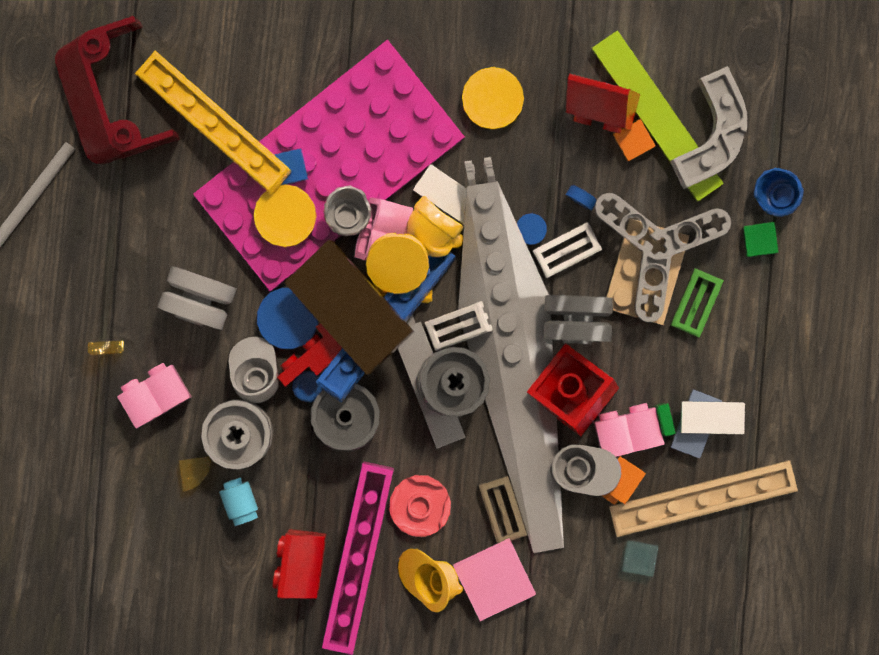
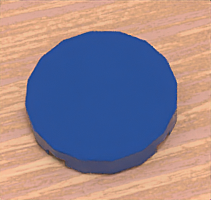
M280 288L269 293L262 300L257 311V325L261 335L270 344L281 349H294L305 345L314 336L317 330L316 326L319 324L315 316L290 288Z

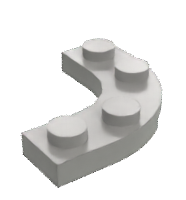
M728 66L698 80L712 112L714 120L713 130L707 142L701 147L670 161L683 190L716 175L725 169L740 152L744 134L747 132V111L743 97Z

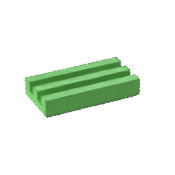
M694 268L670 326L700 338L724 280ZM698 277L703 278L685 323L682 324L680 319ZM710 281L714 283V286L696 329L690 326Z

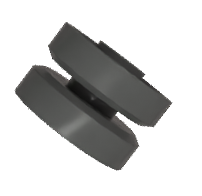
M545 295V312L548 314L564 315V321L549 320L545 322L543 339L563 340V343L592 344V341L611 342L612 326L609 323L593 322V316L608 317L613 314V298Z
M450 347L434 352L423 362L418 372L417 389L421 400L430 410L443 416H463L472 413L483 404L489 392L490 376L485 363L477 354L465 348ZM451 376L457 379V386L455 388L448 387L450 385L448 377Z
M358 384L354 386L342 403L323 390L316 397L311 408V423L316 436L325 446L338 452H352L364 447L374 438L379 426V408L375 397L365 387ZM344 411L350 412L351 420L347 423L339 419V415L343 414Z

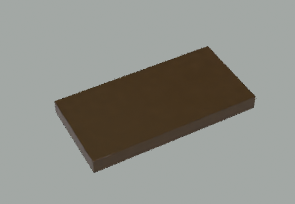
M330 239L284 282L366 375H370L414 333L413 329Z

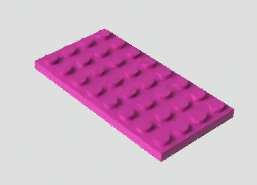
M387 39L259 141L272 154L302 149L309 180L288 185L296 186L303 190L315 204L317 214L315 228L307 239L295 246L281 247L271 244L261 236L255 225L254 211L257 201L267 190L235 162L231 163L193 195L269 291H272L297 271L329 239L334 242L341 236L334 233L324 219V204L333 191L338 187L352 186L362 190L368 201L370 197L386 201L429 167L430 164L434 163L463 140L465 136Z

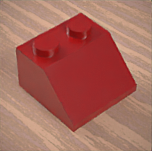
M569 74L566 113L574 115V122L591 126L592 120L604 123V130L621 134L622 128L631 130L640 93L624 87Z
M565 343L528 389L527 393L579 436H582L618 391L619 387L612 377Z

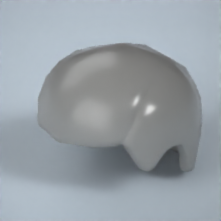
M352 186L338 187L328 196L324 204V219L328 227L338 235L345 237L357 235L367 227L371 216V207L365 193Z

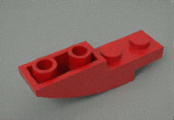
M321 323L316 326V329L323 337L320 338L316 334L303 346L307 350L299 358L293 354L280 366L283 372L277 378L284 386H287L307 367H310L318 375L341 351L342 347Z

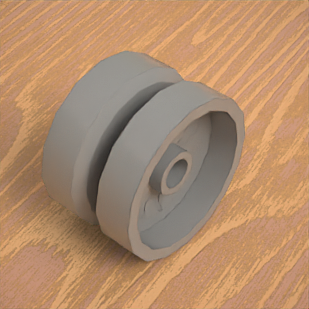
M171 266L166 281L169 285L184 290L182 295L170 291L162 292L157 308L175 314V317L199 326L204 324L223 330L227 313L220 308L212 306L211 302L232 303L237 288Z
M235 399L222 403L209 412L202 426L201 439L205 452L215 463L224 468L242 469L252 466L266 455L272 444L274 430L269 415L261 406L256 403ZM235 428L237 430L243 429L244 435L241 436V439L234 437L233 431Z

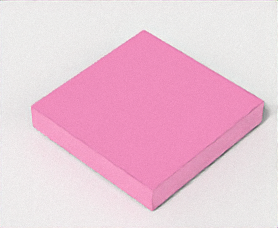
M509 538L453 564L480 621L536 595Z

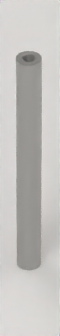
M65 142L1 225L0 247L75 151V148L69 143Z

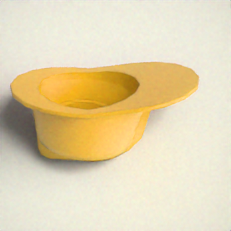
M408 549L400 556L398 571L403 585L432 612L444 610L448 601L463 591V586L458 582L455 569L448 562L434 561L418 549Z

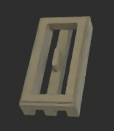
M505 476L480 484L479 488L497 544L508 538L511 541L527 536L509 477ZM503 484L505 485L519 531L514 533L499 486ZM493 488L507 531L505 536H501L487 490Z

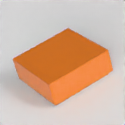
M641 119L632 124L631 130L622 129L621 134H613L627 162L656 147Z

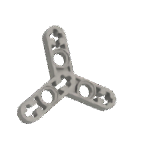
M606 193L600 196L594 208L600 220L642 252L635 299V313L640 320L645 322H654L663 314L671 256L723 236L731 226V219L728 213L717 208L661 230L613 193ZM611 199L616 202L614 208L619 213H622L624 208L629 211L621 219L619 226L613 223L618 218L613 213L607 215L602 213L604 207L601 205V202L603 200L605 202H609ZM713 214L717 218L722 217L724 223L720 225L721 231L717 232L716 228L704 231L708 237L703 239L701 228L696 223V220L701 219V224L704 225L712 221L711 215ZM629 218L640 220L642 223L640 234L631 236L625 231V223ZM686 225L694 228L696 232L694 241L689 244L683 243L678 236L680 228ZM648 227L654 231L649 235L652 239L658 241L662 238L665 241L663 247L666 251L664 253L659 251L653 254L651 252L653 245L647 240L644 241L643 246L638 243V240L646 235ZM650 268H656L662 273V281L657 286H650L645 281V273ZM643 288L649 291H661L660 297L653 295L652 303L658 307L657 312H652L650 317H646L645 311L640 308L641 304L647 303L649 295H642Z

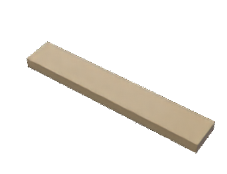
M788 460L627 501L626 504L619 503L609 506L616 536L620 537L796 492L798 489L791 462Z

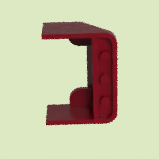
M135 16L89 30L61 47L55 56V64L85 154L90 161L100 165L108 164L180 139L178 133L172 129L142 139L139 128L129 120L109 122L90 64L102 61L108 56L111 48L109 39L143 28L141 22Z

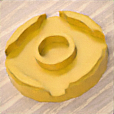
M496 67L481 69L473 74L465 84L462 95L464 111L469 119L479 127L490 130L504 128L513 123L520 114L524 101L523 89L516 76L505 69Z
M286 184L280 185L272 195L268 191L264 192L257 201L254 211L255 225L261 236L271 244L281 247L295 246L307 239L315 228L317 218L315 204L309 195L296 186Z
M396 232L387 233L377 238L369 248L366 259L367 274L373 284L383 291L394 294L408 293L418 288L426 279L429 269L428 252L423 243L413 235L406 233L404 235L396 234Z

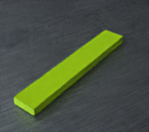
M618 30L592 48V51L616 86L640 93L636 114L642 120L644 126L669 162L674 158L699 148ZM716 174L688 187V190L698 202L724 183Z

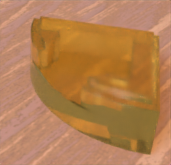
M123 341L88 342V353L90 355L114 354L124 351Z
M209 456L179 460L183 491L195 488L206 478L211 466V458Z

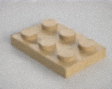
M629 218L626 232L631 236L640 234L642 223ZM648 227L646 235L638 240V243L643 246L644 241L647 240L653 245L651 250L653 254L659 251L664 253L666 251L663 247L665 241L662 238L658 241L652 239L649 235L654 231ZM678 233L679 239L687 244L689 235ZM623 238L606 297L613 298V311L638 318L635 313V299L642 252ZM685 251L671 256L664 311L662 316L653 323L664 325ZM656 268L648 269L645 273L646 283L650 286L659 285L662 281L661 271ZM643 288L642 295H649L647 303L641 304L640 308L645 311L646 317H650L652 312H657L658 307L652 303L653 295L660 297L661 291H649Z

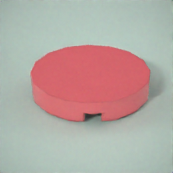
M414 475L404 479L395 487L390 498L389 511L394 523L402 532L414 537H426L436 533L446 524L450 515L451 500L447 489L438 480L428 475Z

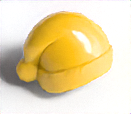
M426 196L421 197L415 204L407 221V234L413 235L421 241L430 257L439 258L446 256L452 248H458L463 245V236L460 234L463 226L441 212Z

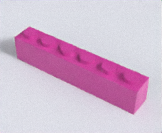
M365 461L362 464L322 645L324 649L353 655L394 471L392 467Z

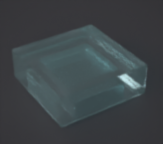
M627 540L622 571L653 577L658 545Z

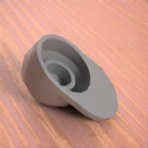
M249 337L238 342L229 354L230 378L235 392L241 399L250 403H261L269 400L275 395L279 387L276 355L272 344L261 337Z
M570 445L562 448L556 454L552 463V473L556 482L564 489L582 494L602 496L610 493L617 487L621 478V466L615 455L605 449L585 445Z

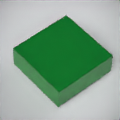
M774 222L742 226L746 257L779 253Z
M661 403L655 405L654 408L657 411L662 435L676 434L669 404Z

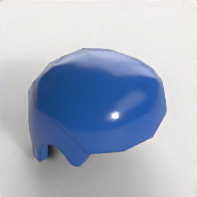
M773 168L764 171L756 180L754 198L769 215L783 217L794 213L802 204L804 189L801 181L791 171Z

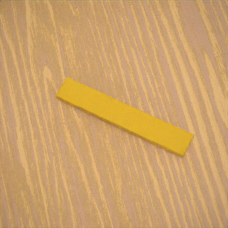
M154 51L135 73L271 195L292 172L291 169L157 51Z

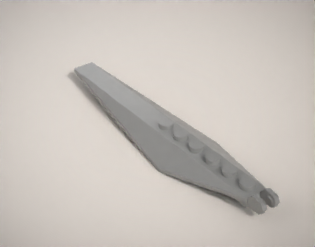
M491 157L484 158L483 166L487 174L488 183L476 185L474 164H472V160L465 161L469 186H467L458 310L482 301L484 307H482L483 311L487 313L489 318L487 322L493 328L490 332L466 341L469 350L477 354L487 367L490 384L485 401L533 553L564 548L561 486L556 482L552 473V463L559 452L557 418L527 393L528 389L553 359L552 340L543 339L544 323L551 320V314L545 312V295L549 294L498 181H495ZM474 310L459 316L460 322L476 317V313ZM478 322L464 327V334L477 330L481 326Z

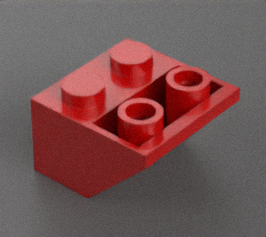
M289 529L285 536L282 535L279 538L277 557L282 558L281 567L278 566L274 572L272 587L273 589H278V598L317 599L327 534Z

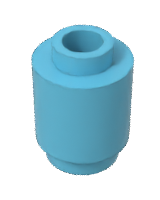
M236 478L223 483L224 490L219 491L227 516L229 520H233L234 526L258 518L256 513L258 507L249 482L242 483L241 478Z

